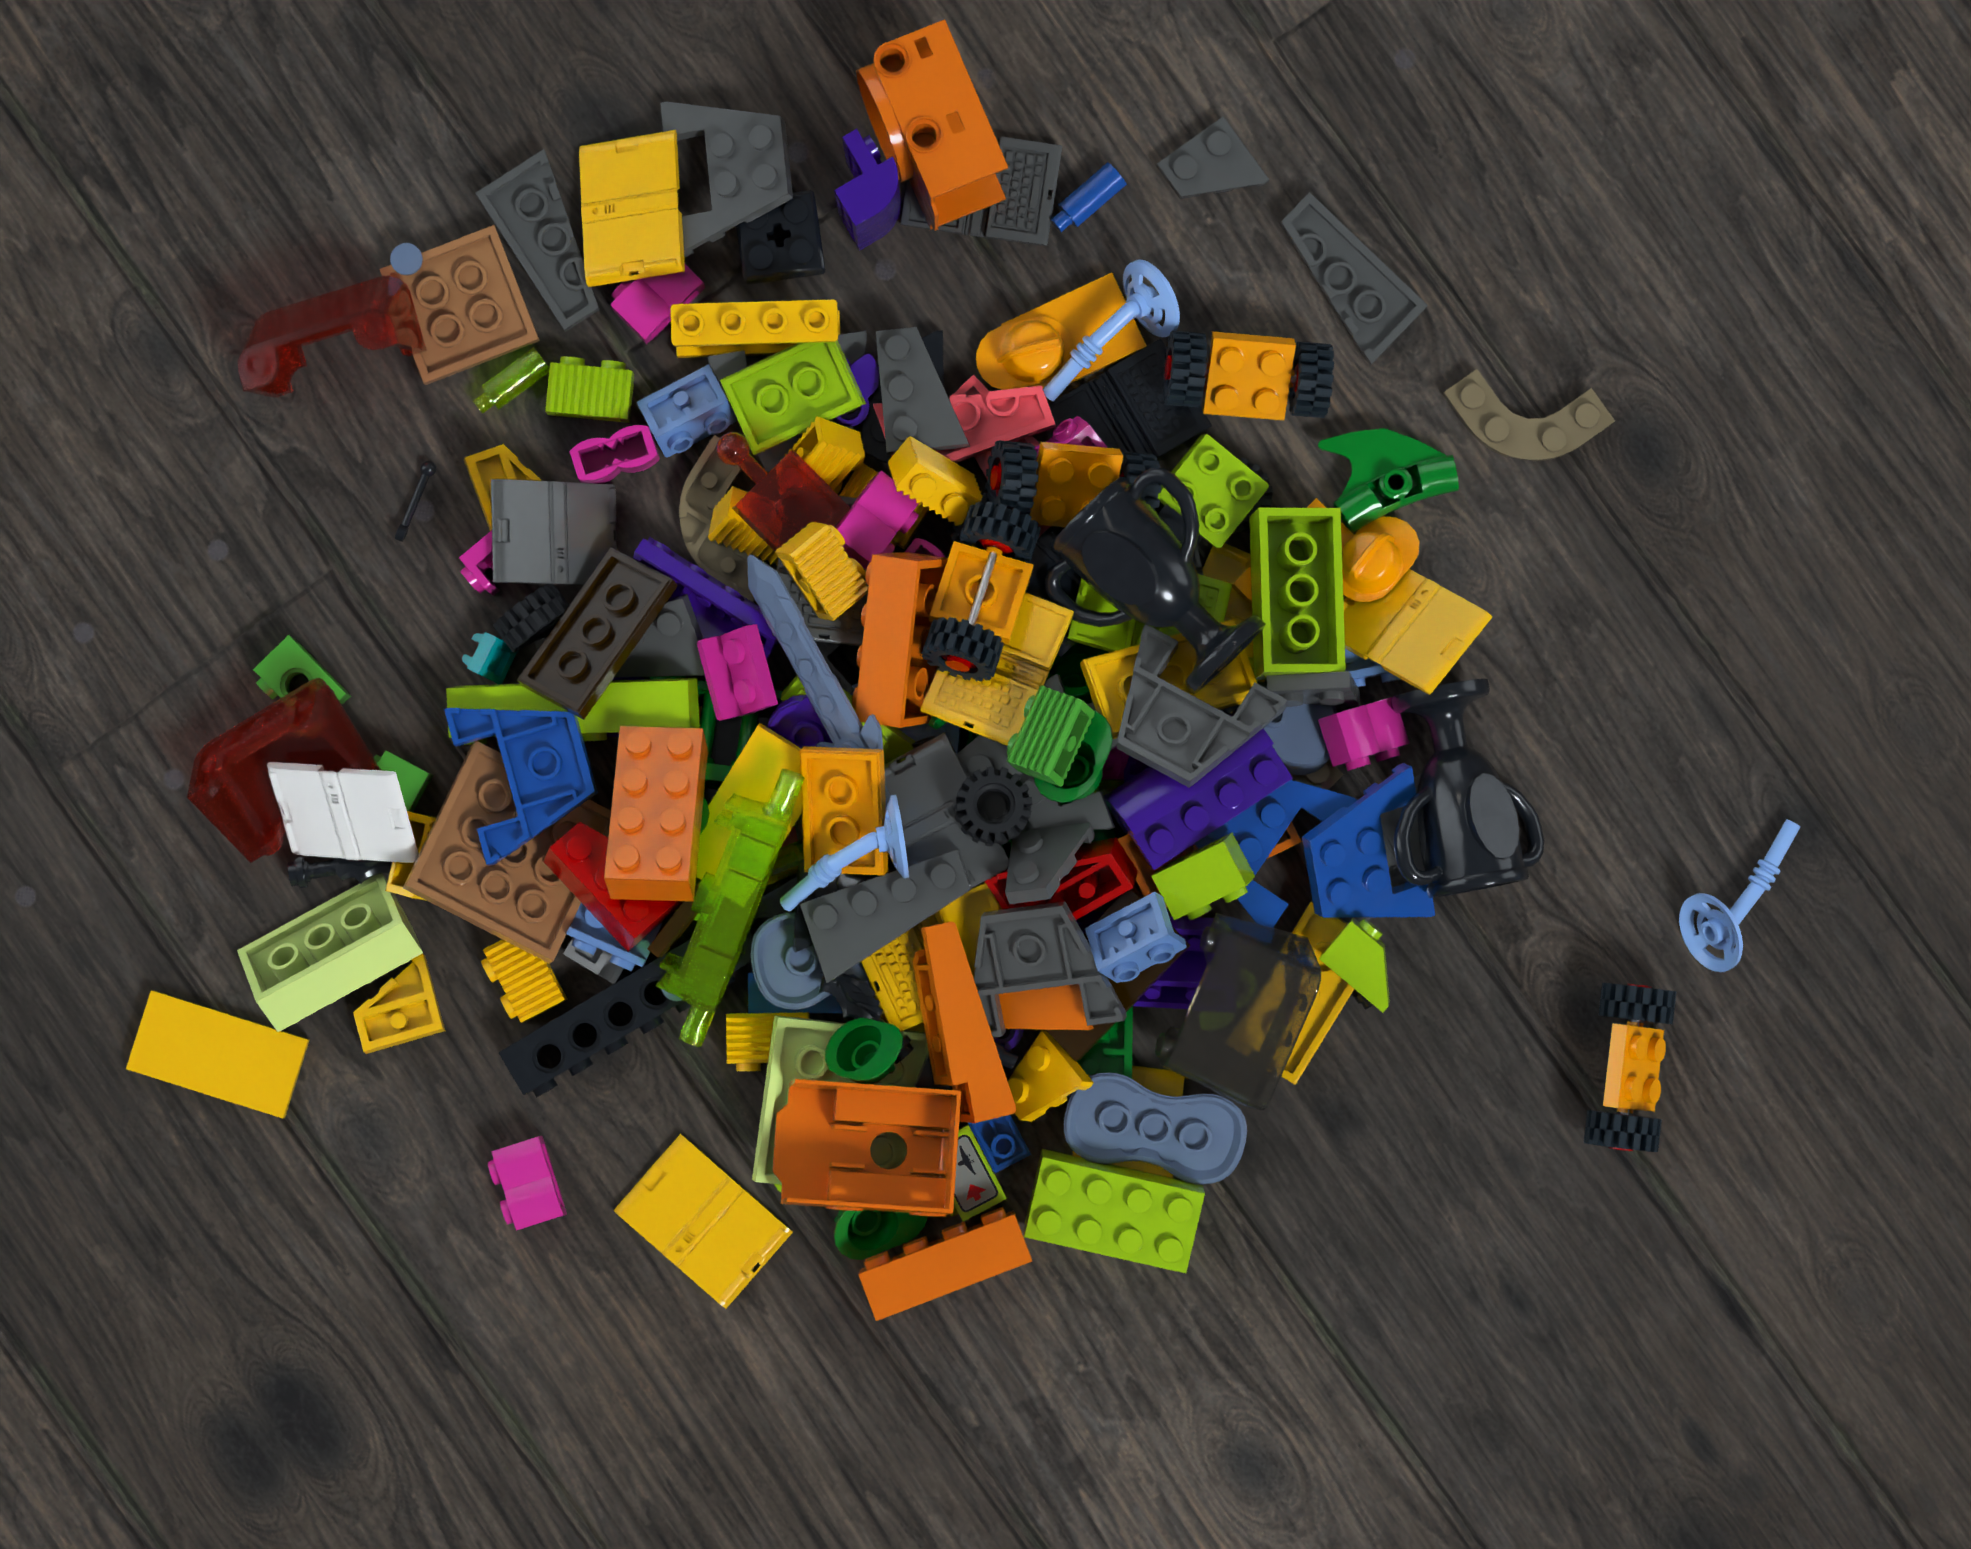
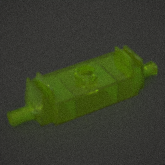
M788 769L781 770L769 802L754 801L734 793L725 804V808L728 810L721 811L714 821L715 824L732 831L716 874L705 873L694 898L691 911L699 913L700 916L684 957L668 953L659 965L661 969L666 970V973L656 985V987L676 995L691 1005L679 1039L685 1043L697 1047L702 1046L715 1011L721 1003L787 834L788 826L794 813L793 808L805 779L803 775Z

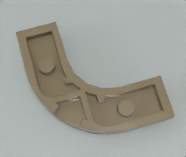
M1478 369L1471 372L1442 394L1465 427L1481 444L1497 454L1520 460L1545 461L1561 457L1579 448L1615 422L1592 388L1560 411L1545 418L1522 417L1512 413L1499 400Z
M714 435L692 468L684 484L679 505L681 532L688 552L701 569L754 603L755 599L748 588L747 553L745 551L740 553L738 548L733 550L731 546L725 547L723 543L718 545L716 540L710 541L708 538L715 505L721 501L725 493L727 494L749 460V456Z

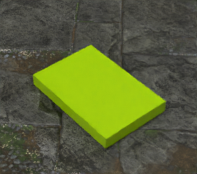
M838 340L836 342L797 343L720 380L753 455H758L805 433L807 427H810L811 422H815L816 417L830 421L866 404Z

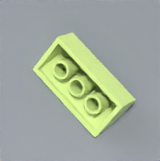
M383 873L372 876L362 884L350 888L237 950L256 1003L277 1032L336 1002L345 995L371 983L378 977L423 953L414 929L395 894L385 891L387 879Z

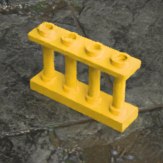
M834 299L673 304L670 308L671 342L676 347L677 358L708 357L745 350L746 356L774 355L797 343L836 342L840 334V311L837 307V301Z

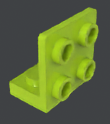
M1208 434L1200 435L1171 471L1186 485L1193 496L1200 524V536L1215 548L1223 546L1269 488V484ZM1160 485L1161 493H1158L1159 507L1162 509L1167 504L1182 516L1178 502Z

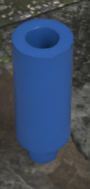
M1107 162L1058 204L1061 211L1051 219V222L1060 232L1064 231L1070 224H1073L1075 227L1080 226L1127 185L1125 180Z

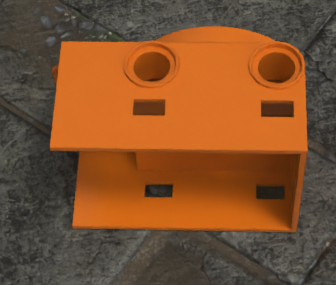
M944 19L880 45L875 51L874 63L856 70L858 86L870 122L886 160L893 156L897 165L899 182L909 179L930 230L936 231L939 226L1006 200L996 173L1008 169V165L946 20Z
M794 1079L789 1083L788 1104L776 1113L772 1172L782 1182L780 1204L826 1207V1209L846 1211L876 1210L909 1213V1215L946 1217L948 1214H953L961 1091ZM881 1133H895L906 1144L907 1153L905 1160L896 1168H881L871 1157V1144L876 1136Z

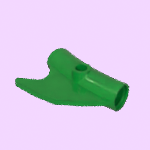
M1385 428L1355 431L1327 438L1318 443L1320 450L1344 456L1351 464L1350 479L1343 493L1333 502L1335 508H1341V519L1352 533L1372 521L1409 504L1441 494L1459 491L1458 475L1453 455H1445L1416 439ZM1388 479H1398L1401 488L1399 490L1390 488Z

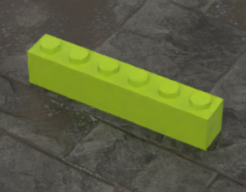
M697 678L611 681L586 718L583 720L577 716L583 740H607V733L619 732L620 726L699 728ZM521 684L465 685L446 688L447 708L568 712L522 687ZM448 726L449 738H452V737H451L450 730H449V726ZM487 738L478 740V742L487 744Z

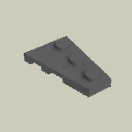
M917 327L876 331L887 454L894 455L910 436L935 451L970 447Z

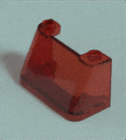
M380 276L262 314L255 321L237 363L243 391L274 398L294 392L292 384H290L293 375L298 369L307 367L302 346L353 331L357 342L370 350H382L395 346L400 348L404 356L427 351L411 292L407 284L401 279L392 276Z
M315 678L208 742L199 751L194 760L187 798L252 863L263 855L270 856L274 854L284 842L285 828L283 818L268 774L267 763L282 762L323 765L324 771H334L336 773L342 768L381 769L334 691L323 679Z

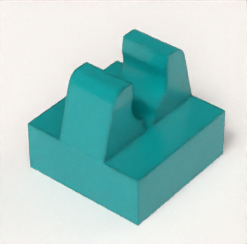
M487 632L484 634H474L472 640L479 643L473 657L464 654L462 661L468 666L467 669L497 684H502L517 652L512 653L503 640Z

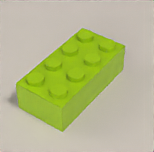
M1259 507L1249 517L1252 616L1257 615L1266 623L1263 630L1253 639L1254 675L1256 680H1267L1268 675L1346 672L1341 508Z
M1042 1149L1025 1219L1024 1237L1186 1274L1205 1191L1203 1185L1192 1184L1183 1180L1113 1164L1095 1163L1082 1157Z

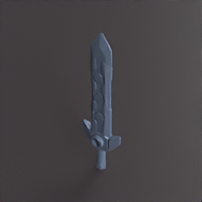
M749 555L747 558L748 588L762 611L773 635L782 646L804 686L807 697L833 742H820L817 746L883 749L882 728L875 715H869L864 726L862 725L839 681L826 663L804 622L801 612L790 596L777 570L754 555ZM885 785L886 808H887V804H888V801H889L891 795H890V793H889V791H888V789H887V787H886V785Z

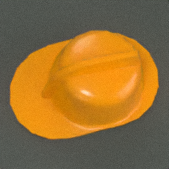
M1046 316L1031 317L1006 324L988 332L980 341L976 352L977 369L981 377L988 384L1001 390L1024 388L1047 382L1072 357L1070 352L1073 349V340L1068 330L1059 321Z
M1384 516L1360 528L1342 548L1343 594L1357 602H1372L1383 598L1411 568L1419 555L1420 542L1416 531L1407 522L1399 518Z

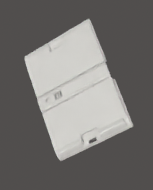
M282 762L267 763L268 774L281 811L291 852L294 854L345 858L348 860L413 863L416 861L419 853L396 772L342 768L336 773L334 771H324L323 765Z

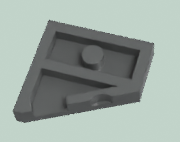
M1224 116L1157 163V168L1180 199L1197 197L1201 194L1212 192L1215 194L1232 191V189L1250 186L1259 187L1269 182V178Z
M1350 671L1267 676V689L1287 699V707H1296L1303 704L1343 707L1360 706V690Z
M1091 823L1020 832L1019 836L1012 840L1005 889L1009 904L1051 899L1059 888L1061 879L1069 874L1077 863L1074 854L1083 842L1091 844L1095 833Z

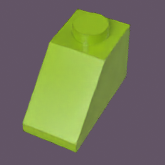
M1352 918L1321 954L1319 960L1383 1013L1390 1003L1385 944L1379 939L1383 933L1365 918L1360 923L1355 918Z

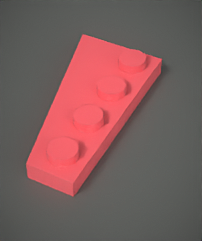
M1042 386L989 391L988 393L975 395H950L948 398L970 447L936 450V452L958 463L991 451L996 441L1016 442L1055 428L1056 424ZM882 403L873 404L885 437Z

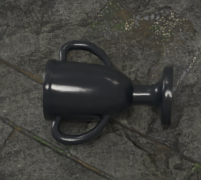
M1152 467L1143 471L1136 478L1133 485L1126 477L1116 479L1092 499L1058 534L1050 548L1055 555L1060 556L1062 559L1048 570L1045 577V591L1052 603L1074 611L1072 620L1082 624L1105 627L1118 625L1134 619L1140 623L1155 627L1174 626L1193 646L1197 655L1194 669L1185 680L1187 688L1195 694L1229 665L1263 630L1266 623L1257 615H1253L1237 625L1226 626L1218 622L1199 603L1200 583L1197 570L1192 561L1200 527L1195 501L1189 489L1174 473L1165 468ZM1153 483L1162 485L1178 502L1184 521L1183 543L1180 542L1164 520L1142 497L1143 492L1149 485ZM1072 568L1089 586L1117 608L1118 611L1097 612L1079 606L1062 589L1060 580L1063 574Z
M1474 679L1438 685L1430 695L1421 690H1415L1391 698L1395 713H1413L1420 715L1426 720L1434 748V754L1422 770L1417 794L1402 809L1394 834V851L1397 866L1402 876L1411 884H1427L1426 891L1429 898L1461 894L1527 880L1529 877L1527 867H1532L1539 862L1544 852L1542 826L1533 806L1519 790L1501 781L1491 763L1481 753L1467 744L1463 723L1464 710L1471 702L1489 694L1488 679ZM1517 812L1524 822L1528 840V850L1525 854H1522L1519 841ZM1416 815L1425 871L1416 868L1410 846V834Z

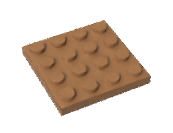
M475 741L468 751L406 879L403 889L550 964L554 961L581 902L543 861L549 847L578 822H582L608 837L611 810L591 800H587L497 864L486 865L477 829L515 818L518 814L501 753Z

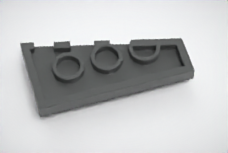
M545 149L475 193L565 332L600 310L592 287H588L586 284L584 262Z
M1310 192L1281 221L1282 228L1371 366L1428 305Z
M959 849L908 866L909 878L904 879L896 870L800 904L826 983L836 979L845 971L862 962L920 922L972 890Z

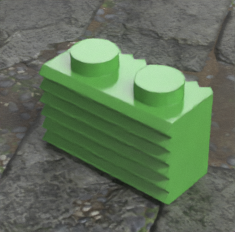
M1040 685L1036 696H1031L1025 705V720L1019 733H1015L1008 742V758L1006 762L1018 772L1061 787L1064 785L1067 772L1071 769V764L1074 762V756L1077 755L1078 748L1081 747L1084 734L1088 732V726L1091 724L1095 711L1079 698Z

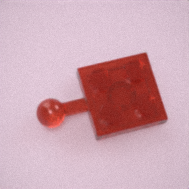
M730 432L719 439L716 447L719 459L727 465H738L756 484L732 509L774 551L782 547L784 543L788 542L802 528H805L808 523L817 522L834 526L851 509L793 449L768 473L749 454V443L743 435Z

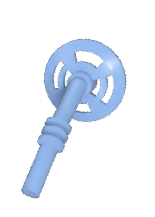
M1135 260L1126 266L1123 273L1126 303L1090 337L1085 335L1082 338L1084 343L1079 342L1076 345L1078 350H1071L1070 354L1072 357L1043 388L1044 394L1049 400L1054 401L1083 368L1089 369L1091 366L1089 361L1095 362L1097 360L1096 354L1101 355L1103 353L1102 347L1134 317L1147 331L1158 337L1170 336L1171 331L1177 330L1180 322L1177 298L1166 277L1153 264L1145 260ZM1143 276L1153 284L1156 290L1143 283ZM1163 310H1165V322L1161 326L1159 322L1162 320Z
M896 794L891 795L888 801L884 826L875 827L876 832L868 833L832 855H824L808 869V875L780 898V904L785 910L792 911L817 888L826 887L842 873V868L877 848L879 853L888 851L897 871L904 879L909 878L904 833Z
M1786 819L1764 860H1758L1757 864L1760 867H1754L1753 872L1755 876H1749L1748 880L1751 883L1730 910L1719 899L1705 893L1695 894L1687 898L1682 904L1679 914V925L1683 940L1693 957L1707 969L1715 972H1726L1739 963L1743 951V941L1738 925L1764 891H1770L1771 886L1769 883H1774L1776 878L1773 875H1779L1780 873L1778 867L1800 829L1798 824ZM1707 903L1713 904L1714 906L1718 907L1721 911L1715 909L1711 910ZM1695 911L1699 912L1697 916V929L1699 934L1696 933L1694 925ZM1711 945L1716 949L1723 950L1724 959L1714 956L1706 947Z

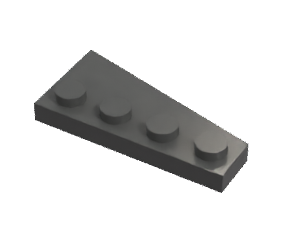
M687 594L670 598L614 678L705 675L697 647V641L704 638ZM549 634L540 636L534 641L537 650Z

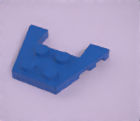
M444 709L455 746H461L496 735L518 814L515 818L477 829L486 865L497 864L598 793L576 715L564 711Z
M1405 763L1397 765L1391 770L1393 773L1380 784L1373 783L1363 791L1364 796L1348 808L1342 806L1302 836L1315 914L1323 918L1435 916L1433 898H1429L1427 895V884L1415 885L1407 882L1392 888L1380 815L1405 806L1416 795L1411 766Z
M1290 780L1194 845L1199 849L1233 832L1254 875H1256L1300 809H1303L1322 822L1342 806L1348 808L1357 799ZM1252 880L1246 886L1248 892L1237 898V900L1254 920L1261 932L1269 935L1289 904Z

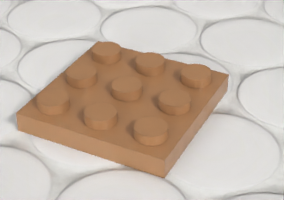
M495 225L422 252V266L412 275H401L393 269L392 265L379 269L425 385L540 341Z

